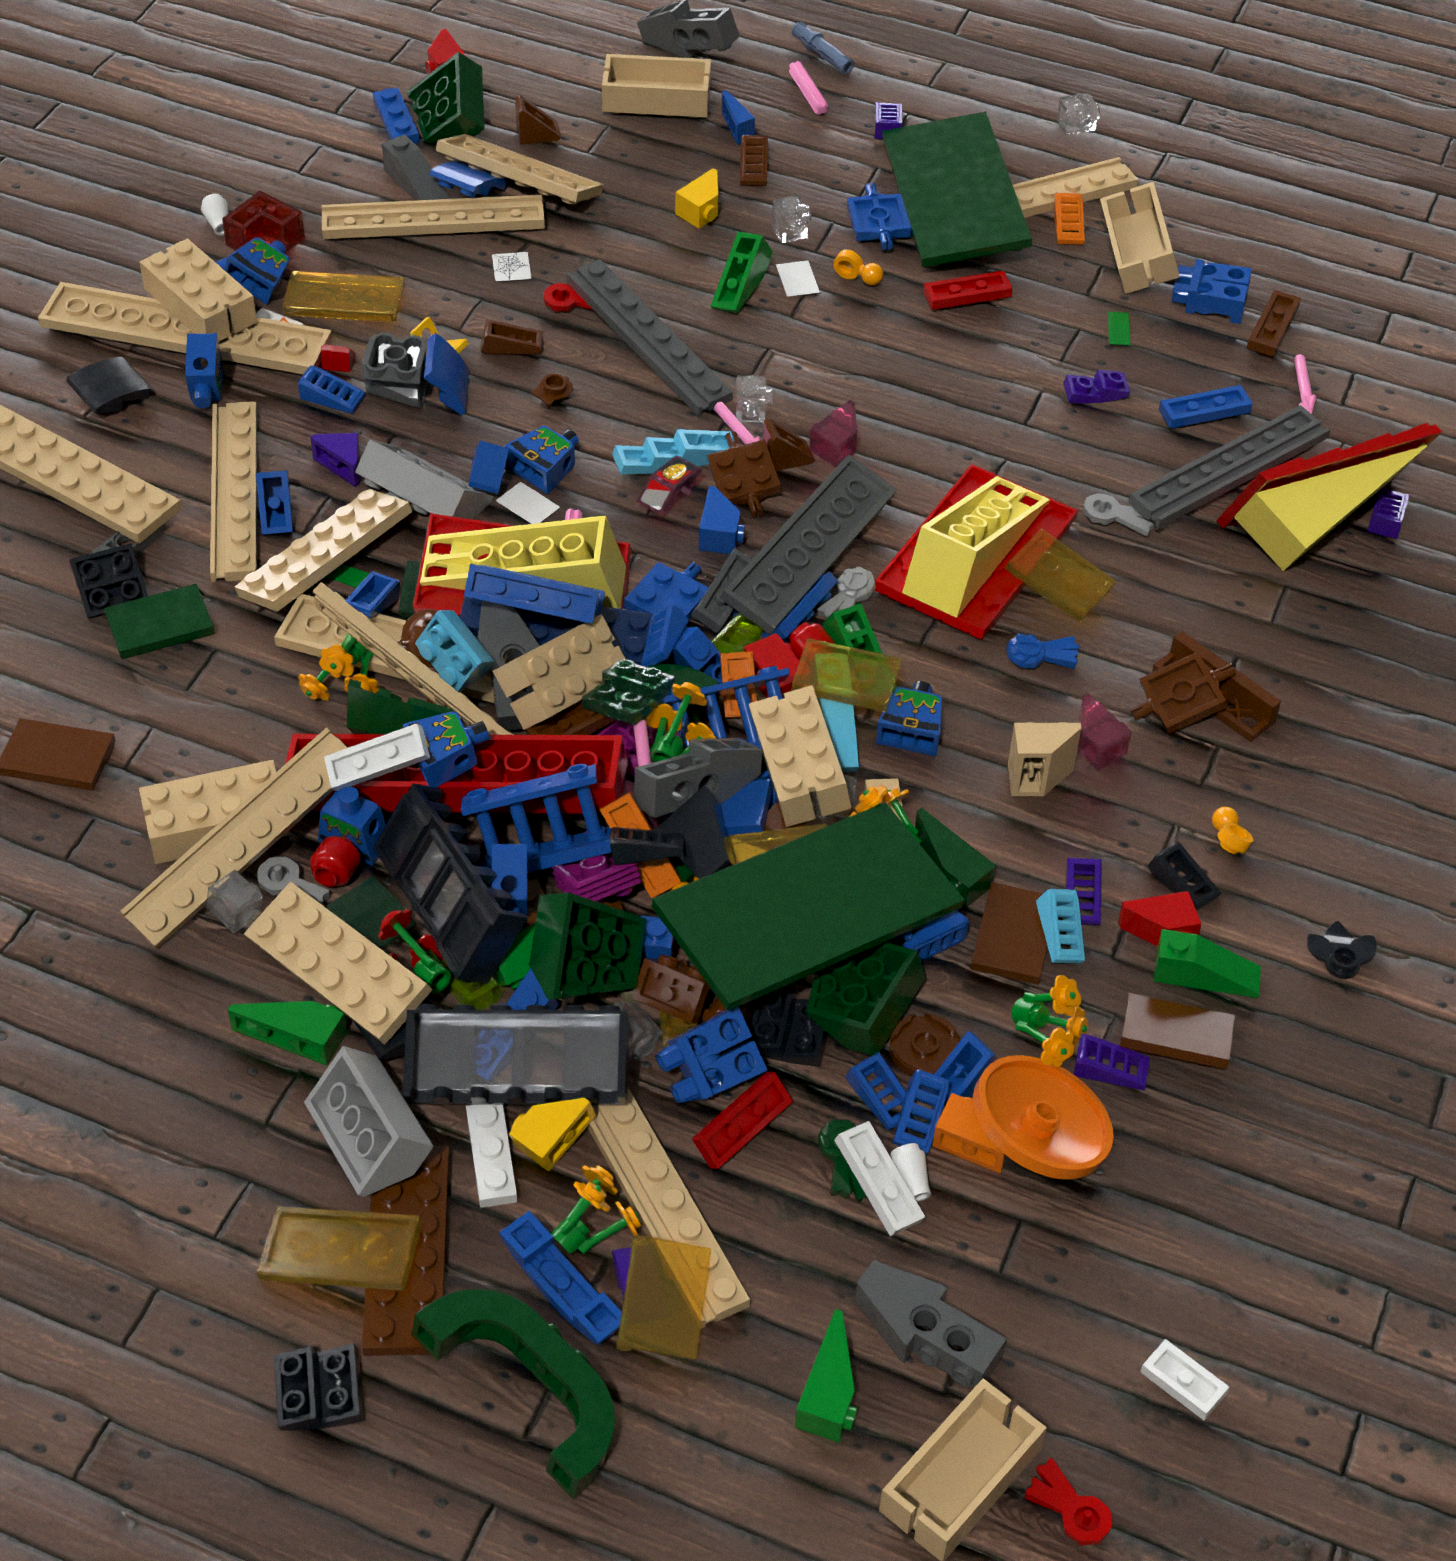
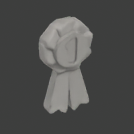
M1097 493L1090 495L1085 500L1083 514L1090 518L1092 523L1107 525L1117 521L1144 536H1148L1149 531L1154 527V523L1151 520H1147L1133 506L1120 505L1112 496Z
M859 566L853 569H845L844 573L837 579L839 593L817 609L818 616L825 617L826 620L833 612L856 605V602L867 600L871 597L876 589L872 572Z
M288 857L269 858L258 868L257 878L259 886L271 895H279L291 881L323 906V901L330 898L328 889L301 879L298 864Z

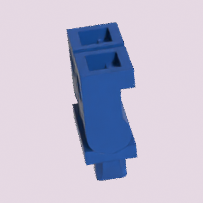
M1196 259L1194 267L1179 265L1178 272L1180 277L1176 278L1171 302L1186 304L1185 313L1194 314L1195 310L1200 314H1223L1230 316V322L1241 324L1252 268L1218 263L1204 264L1205 260Z
M739 1007L729 1011L724 1010L716 1014L715 1017L668 1040L669 1045L655 1054V1058L663 1072H668L679 1066L684 1076V1079L669 1085L676 1103L690 1100H705L714 1094L768 1071L755 1041H744L752 1037ZM732 1047V1049L719 1055L720 1052Z

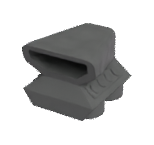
M379 333L375 336H370L361 371V379H365L367 393L411 407L423 408L429 387V382L424 379L428 342L416 335H410L403 339H396L390 333Z

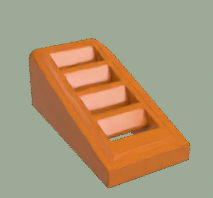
M1056 193L1053 215L1057 244L1084 245L1082 194Z

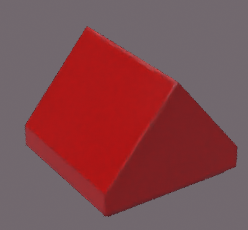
M321 345L322 369L350 373L356 358V353L352 349L342 346Z

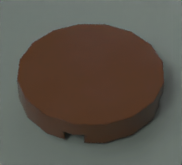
M925 1013V1016L915 1017L916 1014L906 1016L898 1022L890 1035L889 1053L891 1058L902 1072L910 1076L913 1075L915 1070L935 1074L960 1042L959 1034L947 1019L938 1015Z

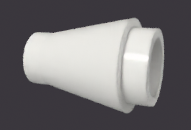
M219 194L206 196L202 200L201 212L212 226L216 235L228 234L231 228L229 225L227 201Z
M916 1143L905 1144L894 1149L891 1152L892 1161L916 1202L930 1197L931 1191L928 1183L925 1152L920 1150L919 1145Z

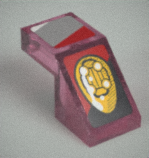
M676 455L650 475L636 502L666 517L678 492L680 491L689 496L703 469Z

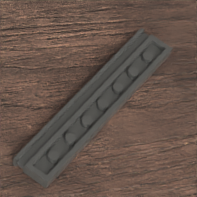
M601 259L577 268L576 273H566V282L697 416L701 415L703 410L707 409L710 411L714 409L718 402L725 404L732 401L733 391Z
M1300 405L1130 494L1128 503L1147 520L1152 519L1156 523V528H1160L1251 480L1260 472L1273 468L1328 439L1330 429L1328 427L1324 429L1320 426L1321 421Z

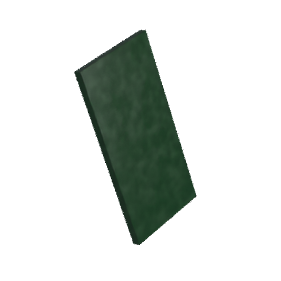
M986 111L882 131L884 146L899 193L902 196L922 267H936L947 262H962L969 258L993 256L1000 252L1020 251L1023 248L1032 246L1031 234Z
M885 802L652 899L651 907L726 1010L729 1011L963 907L965 900Z

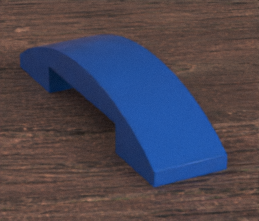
M527 1211L499 1232V1236L537 1289L571 1325L590 1341L599 1346L628 1323V1318L604 1292L598 1294L555 1247L553 1236L530 1211Z

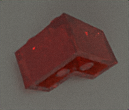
M258 191L222 218L226 245L234 250L239 249L254 238H260L269 244L276 240L280 241L285 245L286 252H288L305 239L302 211L262 191Z

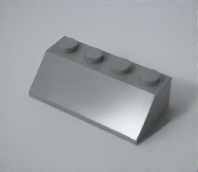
M369 439L355 473L365 477V484L379 490L381 487L389 490L387 495L411 502V508L424 515L430 512L473 519L492 502L494 497L480 489L468 486L469 483L399 446Z
M342 1046L304 1101L358 1196L365 1197L413 1176L434 1147L376 1055Z

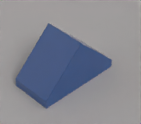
M480 440L473 452L468 486L498 494L509 448Z
M968 1031L934 1074L950 1081L944 1105H946L951 1093L971 1098L980 1076L995 1061L996 1055L972 1031Z

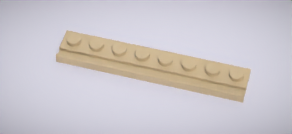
M1117 157L1017 183L1013 187L1024 218L1052 211L1056 193L1082 194L1083 202L1135 188L1137 187L1138 179L1126 164H1121V158Z
M542 195L322 205L323 239L545 229Z
M256 402L226 403V407H218L217 404H213L211 582H216L218 578H225L226 581L244 580L246 575L257 570Z
M322 582L313 590L316 607L320 612L433 703L453 709L454 712L458 713L464 727L483 721L489 735H513L497 724L489 714L481 711L471 703L464 694L456 691L440 678L439 674L425 666L413 653L400 646L388 633L374 625L367 616L354 609L341 595L333 592Z
M326 727L120 911L121 914L155 949H158L333 791L324 756L344 750L347 747Z
M629 1088L627 1105H592L596 1117L587 1128L634 1212L639 1214L638 1219L698 1327L702 1329L705 1327V1324L713 1320L717 1322L749 1308L750 1298Z

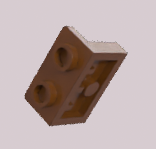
M660 954L659 958H644L638 977L637 988L634 989L632 999L688 1023H698L708 990L712 989L696 967L689 966V969L679 966V959L665 954Z

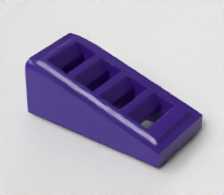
M876 102L874 139H882V131L902 127V104Z
M1381 488L1377 495L1367 532L1397 539L1409 495Z
M1067 858L1066 889L1074 890V886L1093 887V891H1076L1078 898L1093 899V903L1079 902L1081 910H1093V916L1080 915L1081 925H1101L1102 859ZM1074 875L1093 876V880L1074 879Z
M1081 1033L1073 1074L1080 1078L1145 1091L1150 1057L1103 1039ZM1088 1056L1095 1057V1060L1089 1059ZM1102 1060H1109V1066L1103 1064ZM1117 1062L1124 1063L1122 1071L1116 1069ZM1131 1065L1138 1066L1136 1076L1129 1074Z

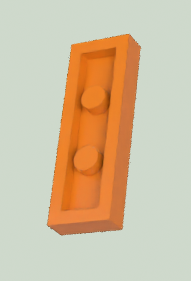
M631 791L600 809L610 829L613 827L653 830ZM670 858L637 862L636 864L639 868L637 872L641 874L639 878L642 880L651 899L682 882Z

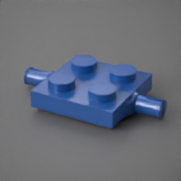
M867 183L865 185L867 195L847 198V210L856 241L879 239L882 249L886 250L887 245V249L890 250L893 247L891 238L910 237L911 226L901 194H879L875 183H871V186L870 183Z
M658 562L624 598V608L631 611L654 614L665 606L674 603L690 620L692 618L691 614L708 589L707 586L694 580L702 571L698 563L695 565V562H691L684 572H678Z

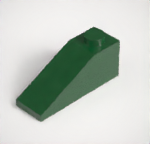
M922 807L918 809L915 828L919 831L916 835L922 840L920 845L964 898L963 907L966 909L990 889L991 882H994L997 865Z

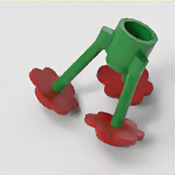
M405 909L404 911L395 910L390 912L382 920L381 931L378 937L380 940H386L399 934L411 948L410 954L413 957L411 964L414 967V974L432 989L430 993L437 994L449 984L451 972L440 962L443 960V957L436 948V942L433 937L428 934L424 935L417 943L404 929L412 920L410 917L411 911ZM389 954L393 959L398 960L397 954Z

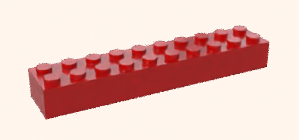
M292 734L285 764L318 734ZM386 734L333 735L349 748ZM489 735L490 740L473 746L478 762L476 766L437 787L443 791L438 802L450 806L452 812L461 813L462 797L472 790L484 788L488 791L565 772L573 765L586 764L589 766L596 764L597 783L591 784L589 787L597 814H602L600 809L603 806L618 799L623 794L627 767L622 735ZM416 763L350 787L356 788L359 796L378 804L382 812H393L403 794H407L413 783L428 785ZM576 788L556 793L561 813L583 814ZM333 790L311 811H321L336 791ZM542 797L522 801L525 813H547ZM509 805L489 809V813H511Z

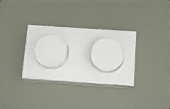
M1166 1339L1145 1361L1140 1371L1204 1421L1227 1395L1229 1390L1228 1385Z

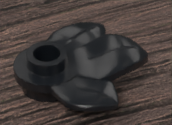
M1339 921L1334 922L1326 930L1324 937L1316 934H1308L1307 946L1311 954L1323 961L1327 970L1338 978L1348 979L1356 976L1361 965L1372 961L1376 954L1377 942L1375 936L1365 935L1354 939Z

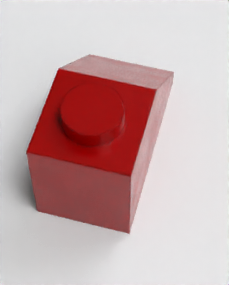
M442 29L427 50L428 61L425 63L427 74H430L458 52L466 56L447 29Z
M1189 891L1122 902L1118 925L1121 929L1155 946H1158L1162 929L1199 935L1202 924Z

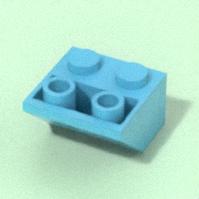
M454 610L438 611L415 642L422 657L432 664L439 673L440 678L458 692L482 678L495 662Z

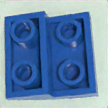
M456 161L440 164L431 169L429 174L439 179V185L454 189L455 185L461 187L460 193L476 198L477 193L487 196L489 191L493 192L494 187L504 190L507 183L505 178L495 177L489 172L473 169L466 163Z
M435 332L428 338L424 379L432 386L440 389L439 400L446 407L463 415L466 413L469 371L458 352Z

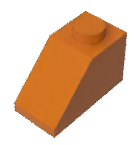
M951 1093L935 1126L932 1146L1001 1174L1006 1155L993 1144L980 1126L974 1111L973 1099Z

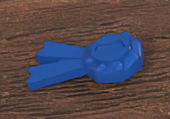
M1018 633L1009 640L1006 651L1008 658L1022 668H1036L1045 661L1073 669L1077 664L1076 657L1080 647L1074 642L1075 636L1042 642L1032 634Z

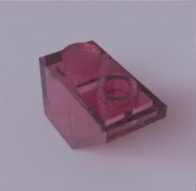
M851 400L841 407L835 408L822 421L816 422L809 433V448L811 452L835 468L848 454L852 456L856 452L857 424L855 402Z
M1088 693L1084 694L1078 717V723H1081L1082 728L1077 752L1095 769L1100 771L1128 753L1132 732L1125 723L1119 721L1106 710L1101 702H1097Z

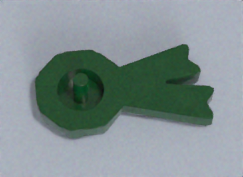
M832 1119L818 1134L820 1151L824 1156L833 1161L830 1195H841L847 1199L852 1188L855 1199L859 1203L863 1198L868 1197L835 1142V1138L840 1133L856 1126L848 1119Z

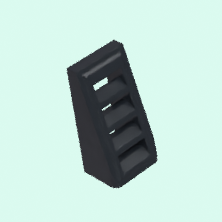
M623 827L611 828L610 847L614 865L683 855L685 841L683 833Z
M1179 841L1154 856L1147 866L1152 874L1173 893L1189 891L1196 911L1222 894ZM1171 862L1175 865L1174 868L1170 865ZM1181 871L1185 874L1182 878L1178 875ZM1192 880L1195 885L1189 888L1186 883ZM1202 889L1206 894L1197 898L1194 893Z

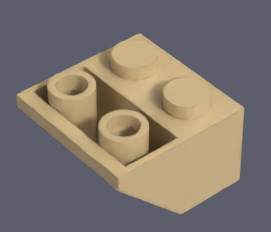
M1014 723L1008 760L1011 796H1045L1074 770L1082 728L1081 723Z

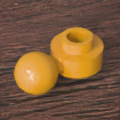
M852 250L840 251L833 261L835 272L842 278L854 279L857 275H860L863 282L870 286L879 284L883 279V270L878 264L869 263L863 265L861 257Z
M1224 806L1215 810L1212 815V824L1219 831L1217 837L1221 841L1220 846L1232 854H1237L1238 852L1246 853L1254 841L1253 836L1245 828L1238 825L1239 817L1237 812L1231 807Z

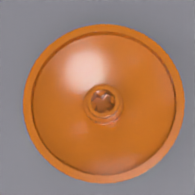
M1007 1056L992 1062L984 1070L975 1085L973 1106L983 1131L1001 1152L1028 1170L1051 1178L1077 1179L1096 1171L1111 1151L1114 1138L1113 1127L1104 1105L1082 1080L1060 1066L1045 1065L1041 1062L1040 1058L1032 1056Z

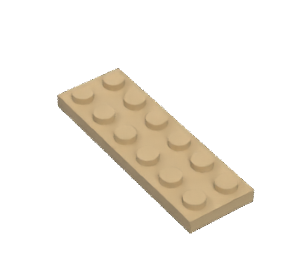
M467 134L437 141L436 151L445 154V158L448 160H462L467 162L468 166L473 169H486L492 171L491 175L495 177L513 179L516 185L538 188V192L543 195L562 197L561 200L568 204H577L579 201L590 200V198L602 194L603 184Z
M372 489L362 491L356 499L346 506L337 509L334 515L324 522L315 525L312 531L302 538L293 541L287 549L271 557L261 568L246 575L243 581L234 586L238 597L278 612L412 513L410 503Z
M291 881L244 933L250 941L336 1008L344 1012L345 1015L384 1045L406 1021L407 1010H415L432 991L426 982Z

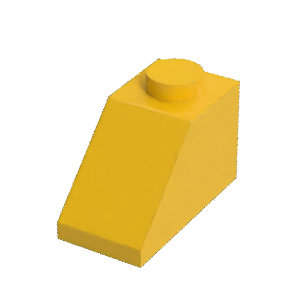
M714 168L675 193V214L698 229L718 217L717 170Z
M586 1098L533 1105L527 1113H522L516 1118L509 1135L516 1148L549 1172L596 1117L590 1101Z

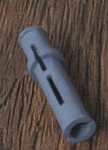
M797 22L793 26L792 36L803 42L806 49L810 52H816L844 75L849 74L853 70L854 61L828 43L821 33L812 31L803 22Z

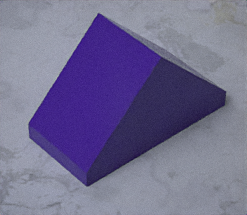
M358 433L314 434L310 437L313 459L352 486L356 487L360 484V475L355 473L360 462Z

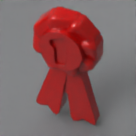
M555 283L544 290L545 306L551 308L554 312H568L576 306L593 310L569 284Z
M1050 1457L1046 1465H1038L1036 1473L1045 1483L1033 1477L1031 1487L1026 1489L1024 1497L1031 1502L1062 1514L1064 1533L1080 1546L1100 1544L1112 1528V1517L1109 1507L1095 1496H1078L1053 1458Z

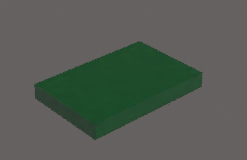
M197 584L104 608L105 616L121 659L215 634L213 624Z

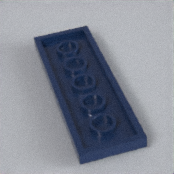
M464 596L460 619L478 640L482 600ZM602 606L601 614L615 638L611 642L614 648L619 646L630 669L643 668L641 662L653 614ZM514 607L539 646L585 623Z

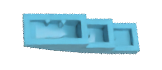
M677 429L674 438L646 437L643 446L615 445L612 456L620 474L658 473L676 458L694 467L709 464L708 454L729 448L725 435L730 432L732 438L731 431Z
M847 655L815 656L817 700L842 772L858 771L856 727Z

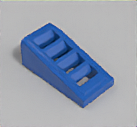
M727 90L722 91V115L735 142L741 145V137L743 135H755V117Z
M311 365L298 382L300 399L350 414L355 412L366 396V392ZM346 396H349L350 398L347 401H345L344 398Z
M371 571L350 594L346 602L358 612L371 619L395 603L399 598L400 580Z
M674 603L665 606L652 615L641 662L642 667L656 665L666 660L687 626L689 619Z
M955 910L926 923L911 937L910 942L906 941L903 944V947L918 951L922 962L965 940L969 920Z
M880 1052L850 1068L845 1078L884 1127L890 1131L897 1127L900 1113L891 1117L888 1111L898 1105H903L906 1091ZM874 1073L877 1078L868 1082L865 1077ZM880 1084L885 1086V1089L878 1093H875L873 1088ZM890 1094L895 1098L885 1105L880 1101Z
M915 1070L908 1082L892 1144L902 1146L916 1143L927 1156L934 1137L935 1126L940 1118L950 1084L948 1079L922 1070ZM918 1100L932 1105V1107L929 1109L915 1104L914 1101ZM910 1114L928 1120L927 1124L909 1118ZM906 1127L924 1133L923 1139L905 1133Z

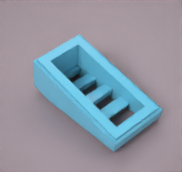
M1049 889L1036 900V905L1052 963L1082 964L1085 961L1077 892L1076 890ZM1059 931L1066 932L1067 935H1060ZM1061 944L1070 945L1071 949H1061Z

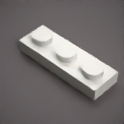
M417 723L324 756L331 788L339 791L344 787H350L430 759L423 727Z
M503 1105L466 1106L480 1208L517 1203Z
M867 1121L840 1133L835 1138V1142L890 1237L921 1223L925 1215L871 1123Z

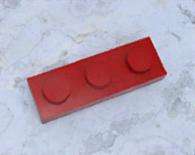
M1004 270L924 283L923 293L931 310L1012 297L1013 290Z
M766 1072L696 1134L692 1140L711 1169H719L790 1105L793 1100L776 1073Z

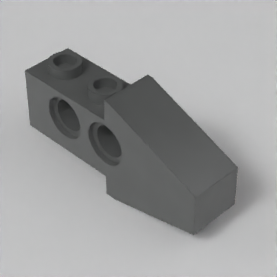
M680 0L653 9L637 22L644 42L683 58H691L696 52H703L708 49L725 51L740 37L731 8L690 9L687 0Z
M482 600L478 641L495 661L487 673L491 674L497 722L505 730L523 729L510 703L533 692L532 686L530 685L522 689L525 692L522 695H511L506 698L493 670L505 665L507 661L514 660L539 647V644L514 607Z
M742 738L690 740L689 753L635 768L634 798L641 810L646 812L648 816L662 818L667 816L668 813L675 812L706 785L719 805H721L761 774L762 749Z
M873 1260L857 1282L855 1303L902 1363H905L913 1352L924 1364L930 1367H938L948 1373L956 1383L963 1387L974 1389L982 1379L987 1381L1003 1358L1007 1338L945 1303L946 1286ZM927 1326L931 1331H921L916 1327ZM958 1345L965 1350L960 1352L954 1351L950 1346Z

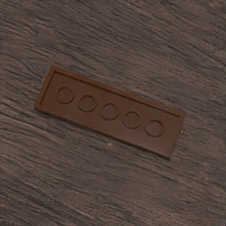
M434 1146L413 1176L371 1194L362 1340L363 1356L431 1355L412 1335L415 1314L434 1300L444 1296L449 1146Z

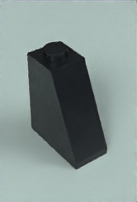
M706 785L654 829V831L684 834L683 855L676 856V858L697 880L736 864L720 805Z

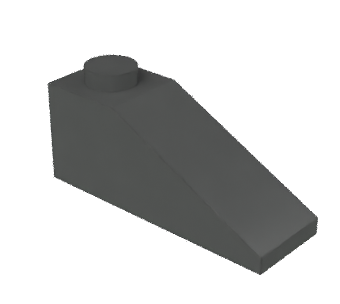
M406 135L395 137L390 141L382 143L384 171L415 201L450 199L443 186L438 184V178L429 175L432 168L419 147Z

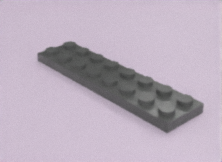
M848 454L725 588L720 598L771 635L789 612L801 602L803 596L816 585L819 578L831 568L892 499L897 488Z

